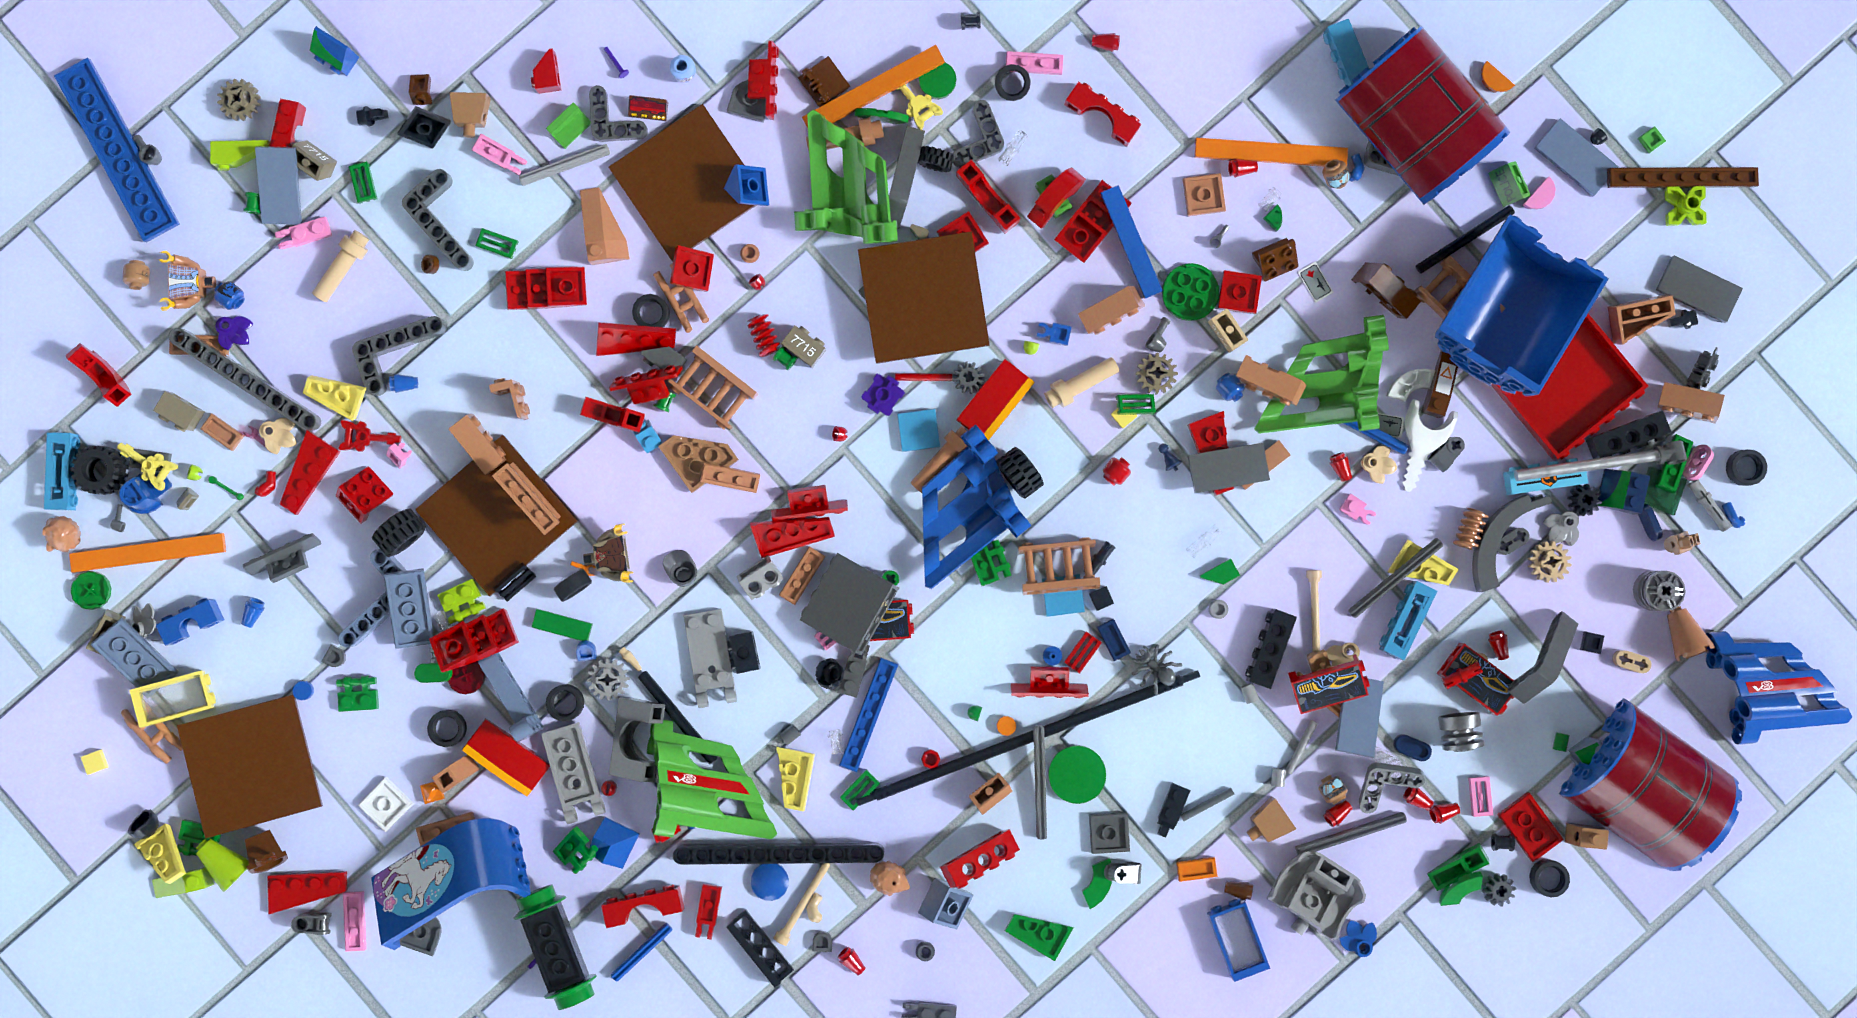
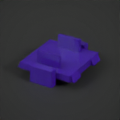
M876 374L873 378L874 382L867 392L864 391L861 398L868 403L867 408L877 415L882 412L884 415L890 416L893 412V407L899 398L903 397L905 392L898 387L899 382L888 375L885 378L880 374Z

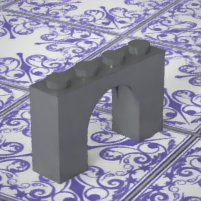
M619 697L609 775L639 782L656 781L657 766L654 761L642 759L636 754L633 746V735L641 722L663 724L665 704L636 698Z

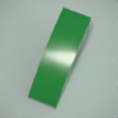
M1478 843L1443 862L1428 872L1427 875L1435 889L1439 891L1458 881L1459 877L1490 864L1489 858L1481 844Z

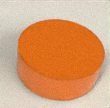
M1003 716L997 722V729L1002 735L1009 736L1015 732L1016 722L1012 717Z

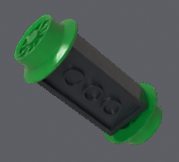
M553 884L532 891L527 897L521 896L517 898L516 903L519 912L514 916V920L522 918L520 920L548 991L544 998L554 999L557 1009L564 1010L595 995L591 982L597 975H589L561 902L566 899V896L557 895Z

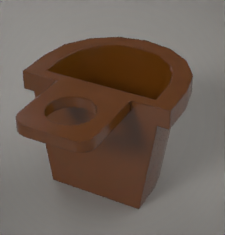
M270 830L245 839L249 861L247 869L251 874L273 869L288 859L286 851L282 852Z

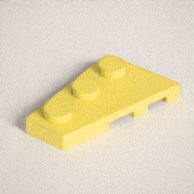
M311 375L306 380L303 394L353 421L357 417L366 387Z
M1407 539L1387 572L1394 573L1423 548ZM1433 554L1406 577L1449 586L1459 569Z
M776 747L782 778L781 786L784 808L805 811L815 754Z
M162 825L152 836L141 839L134 844L143 853L144 858L153 865V869L165 883L171 884L186 874L170 825Z

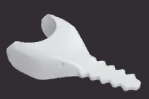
M1414 399L1411 401L1404 422L1411 450L1408 453L1411 458L1407 460L1409 466L1405 468L1407 470V473L1404 474L1406 480L1402 482L1405 491L1411 492L1412 489L1417 487L1415 482L1419 481L1418 475L1422 474L1421 468L1425 467L1424 461L1428 459L1430 453L1448 440L1454 430L1458 412L1451 411L1444 424L1437 428L1428 429L1419 419V401Z

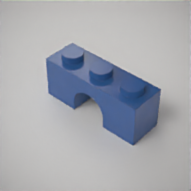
M204 598L197 601L196 606L192 608L187 606L178 610L179 614L175 616L171 614L161 618L162 622L156 624V627L164 645L168 646L190 637L187 631V624L191 619L198 623L200 629H208L225 619L216 600Z

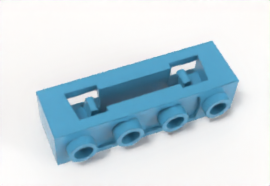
M47 433L44 510L76 511V506L78 505L76 490L78 486L75 484L77 480L72 479L71 475H74V472L71 471V467H74L73 459L77 460L78 458L75 455L80 447L79 434Z
M1412 581L1407 584L1404 590L1406 594L1403 600H1400L1396 606L1397 613L1388 623L1387 627L1389 630L1386 635L1382 636L1379 645H1381L1379 650L1399 660H1405L1438 592L1437 590L1418 581ZM1413 604L1420 605L1419 609H1415L1403 634L1404 637L1397 636L1396 634L1397 632L1400 633Z

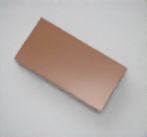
M213 413L210 414L200 428L231 451L236 449L245 436Z

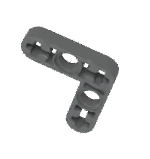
M599 85L591 88L589 92L591 131L597 141L639 140L647 136L648 128L642 121L610 122L606 90ZM597 91L603 94L600 96L601 104H598V99L594 96L597 94ZM603 109L605 111L604 117L596 118V110ZM598 123H602V129L606 131V133L602 134V137L596 133L600 130ZM639 125L644 129L640 134H637L636 131H630L631 135H629L627 126H630L631 130L637 129ZM619 126L625 128V133L622 136L615 135V129Z
M978 100L973 106V114L983 139L954 151L953 164L958 168L963 167L970 161L969 156L963 159V163L955 160L958 154L961 156L967 155V150H969L971 160L975 163L1000 153L1004 148L1003 137L991 107L985 100ZM979 105L983 108L986 107L984 111L985 116L990 115V117L983 119L982 113L980 111L977 112ZM986 122H991L994 125V129L991 132L983 129V125ZM994 135L995 141L1000 142L998 149L995 146L991 147L993 140L991 137L987 139V136ZM979 146L983 149L981 156L973 154L975 147Z
M1379 762L1372 763L1367 769L1359 797L1361 811L1364 813L1376 811L1384 784L1412 788L1421 787L1425 783L1423 771L1414 767ZM1377 771H1380V772L1377 773V776H1376L1377 779H1375L1374 773H1376ZM1395 772L1401 773V776L1398 778L1391 777ZM1371 785H1375L1378 787L1374 791H1369L1367 789ZM1368 797H1370L1371 803L1365 805L1368 803Z

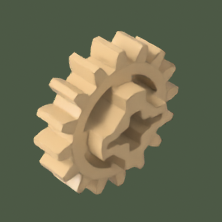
M1547 541L1542 542V546L1540 544L1535 545L1537 551L1531 550L1530 552L1533 554V557H1528V560L1532 561L1528 568L1534 569L1531 574H1538L1537 580L1543 579L1545 583H1549L1550 580L1551 582H1557V578L1563 580L1564 576L1562 574H1569L1566 568L1572 566V564L1567 562V560L1571 559V556H1566L1568 549L1562 550L1563 545H1556L1555 541H1550V543ZM1550 559H1551V560H1556V561H1553L1552 563H1550L1549 565H1548V564H1543V563H1546L1547 561H1549Z

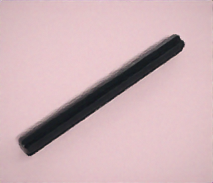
M1508 205L1415 266L1417 271L1422 274L1506 220L1510 214H1515V210L1511 205Z
M648 671L642 672L638 679L658 703L665 704L666 713L685 735L703 739ZM700 753L708 764H712L718 758V756Z

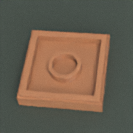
M1221 173L1182 179L1187 217L1226 211Z

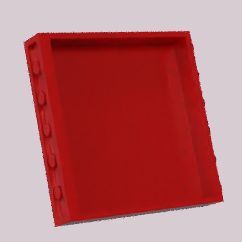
M1588 313L1538 395L1524 396L1523 392L1519 391L1512 394L1502 391L1499 385L1492 384L1491 386L1551 459L1562 460L1570 454V449L1582 445L1585 442L1584 438L1586 436H1592L1600 430L1599 426L1604 422L1607 424L1615 418L1614 414L1617 411H1623L1630 406L1629 402L1632 399H1638L1644 395V390L1648 387V384Z

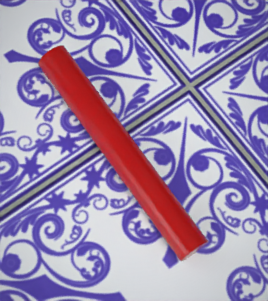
M895 373V380L952 381L953 374Z

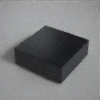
M1107 586L1089 593L1096 611L1114 604Z
M1584 631L1580 650L1601 654L1605 636Z

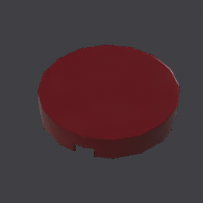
M478 661L453 669L452 677L448 683L451 689L459 694H471L483 686L486 675Z

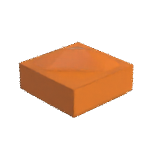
M435 782L420 785L425 804L445 799L444 793L442 794Z

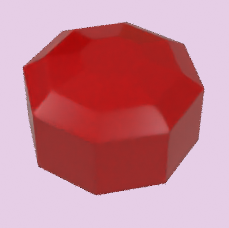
M929 749L924 751L921 760L925 767L931 769L938 766L940 757L937 751Z

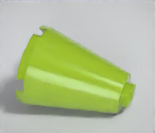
M204 839L196 847L199 850L196 853L223 892L247 870L249 865L247 858L212 839L208 842Z

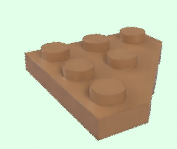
M673 435L658 446L691 493H694L706 484L700 482L704 462L730 467L739 461L730 446L724 443Z

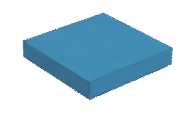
M935 409L897 414L902 452L940 447Z
M1080 574L1073 575L1076 579H1081ZM1059 576L1054 578L1056 579V581H1063L1064 578H1066V576ZM1082 590L1044 594L1046 617L1085 612Z

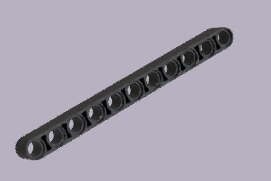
M880 843L684 844L675 849L673 860L680 865L877 863L883 859L885 851ZM836 848L840 849L842 851V856L838 858L834 857L832 855V850ZM873 848H878L881 851V855L873 857L870 851ZM776 849L783 850L784 857L777 858L774 855V851ZM801 849L804 856L797 858L794 856L793 851ZM814 849L822 850L823 856L816 858L813 855ZM852 849H860L862 855L860 857L852 856ZM679 850L686 851V859L679 858ZM704 850L707 857L700 859L697 856V851ZM717 850H724L726 858H718ZM736 850H743L745 852V858H738L736 856ZM755 850H763L765 857H756Z

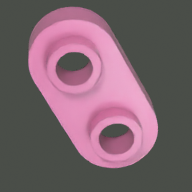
M1701 444L1693 449L1682 473L1687 480L1696 481L1702 477L1714 457L1711 448L1708 445Z

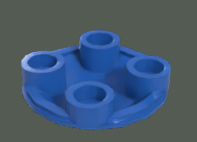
M761 864L754 870L751 876V887L758 898L765 901H774L780 899L786 893L789 887V878L782 865Z

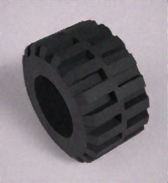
M89 446V448L82 449L83 453L78 452L75 455L78 458L72 461L74 467H71V471L74 472V475L71 476L73 480H77L75 484L81 487L83 491L101 495L112 494L114 490L118 491L121 489L120 484L124 485L126 483L124 478L128 477L129 473H126V469H129V467L124 463L127 460L125 457H121L122 454L119 451H115L116 449L104 446ZM102 459L106 464L107 471L104 478L98 481L94 476L93 470L95 464Z
M1013 447L996 460L1003 476L1022 498L1026 499L1044 485L1043 479L1035 466L1019 448Z
M411 508L405 509L381 524L374 532L372 540L386 557L395 556L417 541L424 533L426 526Z

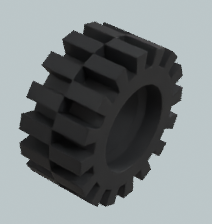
M922 146L918 163L924 168L927 167L930 170L933 169L934 171L947 173L951 171L954 155L946 150H941V148Z

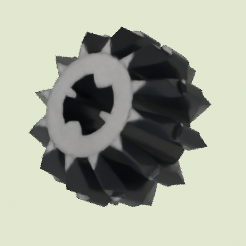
M1584 484L1583 486L1576 485V490H1570L1573 496L1567 497L1568 500H1572L1568 507H1574L1573 512H1579L1580 516H1585L1586 514L1588 516L1593 515V511L1599 510L1596 504L1602 503L1601 500H1597V497H1600L1601 494L1595 493L1596 487L1590 488L1589 484ZM1586 497L1587 501L1583 503L1582 499Z

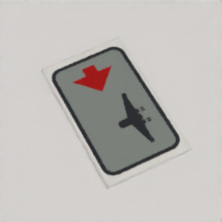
M1316 261L1298 271L1315 303L1334 293Z
M1378 413L1379 430L1393 437L1401 438L1404 417Z

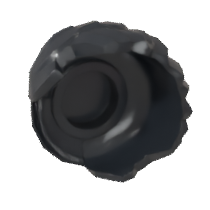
M828 658L821 661L816 667L815 676L821 687L833 690L839 686L844 677V670L837 660Z

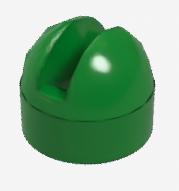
M978 705L969 707L967 712L969 718L978 722L982 707Z

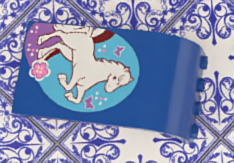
M482 818L465 821L449 828L371 877L381 945L396 950L401 947L400 939L473 894L501 889L511 891L522 897L530 895V881L526 873V863L523 858L519 830L515 826L498 819Z

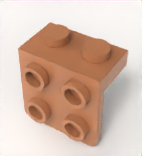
M505 378L494 380V384L489 385L490 391L493 394L500 396L511 393L517 417L523 420L529 419L530 409L528 404L524 402L523 396L526 394L523 385H520L515 380H506Z

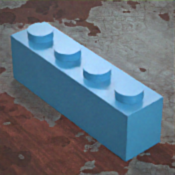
M1348 18L1328 26L1324 31L1323 39L1331 49L1332 61L1336 62L1338 66L1339 78L1344 81L1345 86L1348 85L1350 87L1354 84L1352 80L1369 66Z

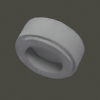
M1214 600L1210 603L1208 610L1213 618L1222 619L1228 614L1229 608L1223 600Z

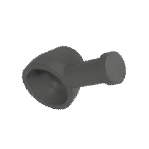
M135 135L132 138L141 149L139 152L141 161L150 165L161 163L162 156L155 146L151 144L146 145L140 135Z
M1162 317L1156 331L1146 342L1145 347L1159 353L1164 350L1167 342L1162 337V334L1171 322L1168 318Z

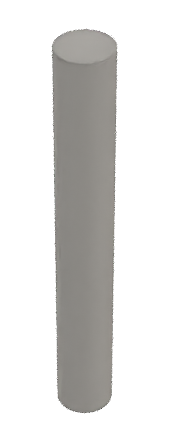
M1310 721L1286 768L1287 773L1292 775L1318 723Z

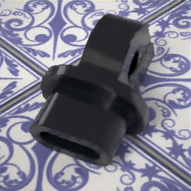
M365 106L362 110L356 111L358 124H366L368 127L374 125L377 120L389 118L388 110L380 108L371 109Z
M1685 309L1681 311L1680 317L1668 319L1667 322L1669 327L1683 324L1685 329H1690L1691 326L1698 325V318L1695 310L1687 311Z

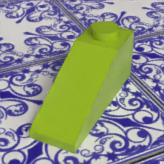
M210 141V164L220 171H229L230 168H237L256 158V146H270V141Z
M205 867L186 871V874L171 884L165 883L161 877L152 879L156 898L193 892L214 885L213 878Z

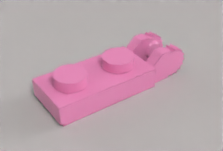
M480 134L472 148L473 152L519 176L521 174L520 169L510 165L512 158L522 165L527 164V161L516 155L514 151L483 134Z
M325 216L274 233L276 238L291 235V241L278 244L280 250L302 246L332 236L327 217Z

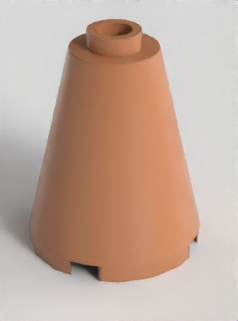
M1679 606L1670 610L1667 618L1677 662L1681 661L1680 657L1682 656L1688 659L1707 652L1706 647L1710 646V649L1715 648L1712 641L1686 608L1682 609Z

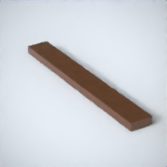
M1758 167L1608 168L1607 186L1608 188L1758 187L1759 173Z

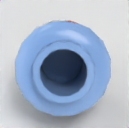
M678 55L671 61L670 71L677 81L684 83L694 78L696 67L690 57Z

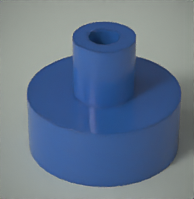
M1049 646L1043 651V660L1048 665H1057L1062 660V652L1055 646Z

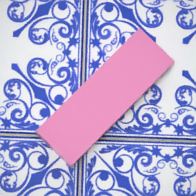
M1007 51L1006 66L1010 64L1019 65L1025 68L1028 73L1062 75L1063 55Z
M364 891L344 892L345 952L365 951L367 947Z

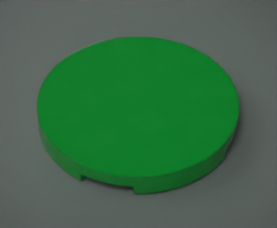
M1188 263L1176 267L1168 274L1162 286V299L1165 307L1173 316L1185 321H1196L1206 317L1213 311L1219 300L1220 289L1216 278L1209 269L1199 264Z
M1078 745L1062 749L1054 756L1049 766L1050 785L1056 795L1066 802L1073 804L1089 802L1096 798L1104 788L1106 782L1104 762L1095 751L1088 747Z

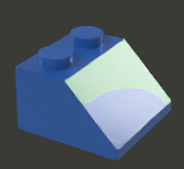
M317 26L314 28L309 50L315 55L314 59L322 65L325 62L329 64V69L340 75V73L348 76L360 57L348 46Z

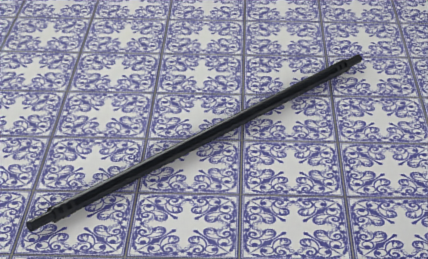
M1196 670L1183 676H1175V682L1170 686L1164 685L1161 682L1157 683V695L1200 678L1199 671ZM1154 685L1043 726L1044 738L1157 696L1154 694ZM1033 730L875 789L873 793L857 798V803L861 806L876 799L877 801L1033 743Z

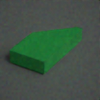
M1229 559L1199 576L1202 579L1224 585L1240 576L1232 559Z

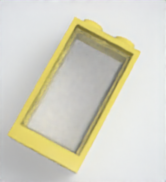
M201 670L129 690L139 728L213 709L216 698L214 692L210 693L208 685H211V679L209 674H205V671Z

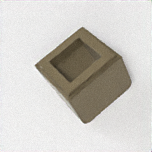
M911 224L910 231L918 240L928 238V229Z
M187 488L177 500V508L179 510H189L199 498V495L191 488Z

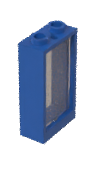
M1239 898L1229 901V904L1223 907L1221 905L1214 906L1210 909V912H1207L1230 977L1234 982L1271 969L1247 904Z

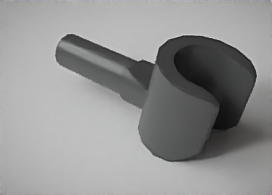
M1227 224L1216 237L1210 240V244L1214 239L1219 241L1216 248L1220 247L1221 239L1229 229Z
M121 504L117 505L115 519L110 524L111 528L118 532H123L126 526L125 522L120 521L123 507Z

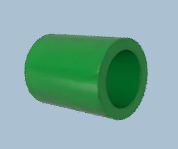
M1556 732L1552 749L1566 752L1570 735Z

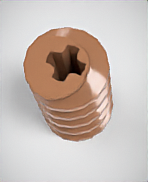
M1467 508L1469 511L1463 512L1467 519H1461V523L1465 526H1459L1458 530L1462 533L1456 534V537L1460 540H1455L1453 544L1473 550L1472 547L1479 546L1474 541L1481 540L1477 533L1484 532L1479 526L1486 525L1482 518H1488L1489 516L1479 510Z

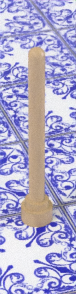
M1307 570L1306 578H1308V582L1311 585L1312 652H1319L1318 582L1322 578V570Z
M823 863L784 928L776 932L773 939L778 943L787 946L790 941L789 937L792 928L829 869L830 863Z

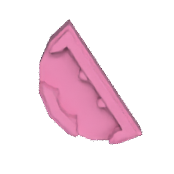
M1550 176L1543 181L1522 206L1537 210L1546 207L1552 202L1555 197L1556 188Z

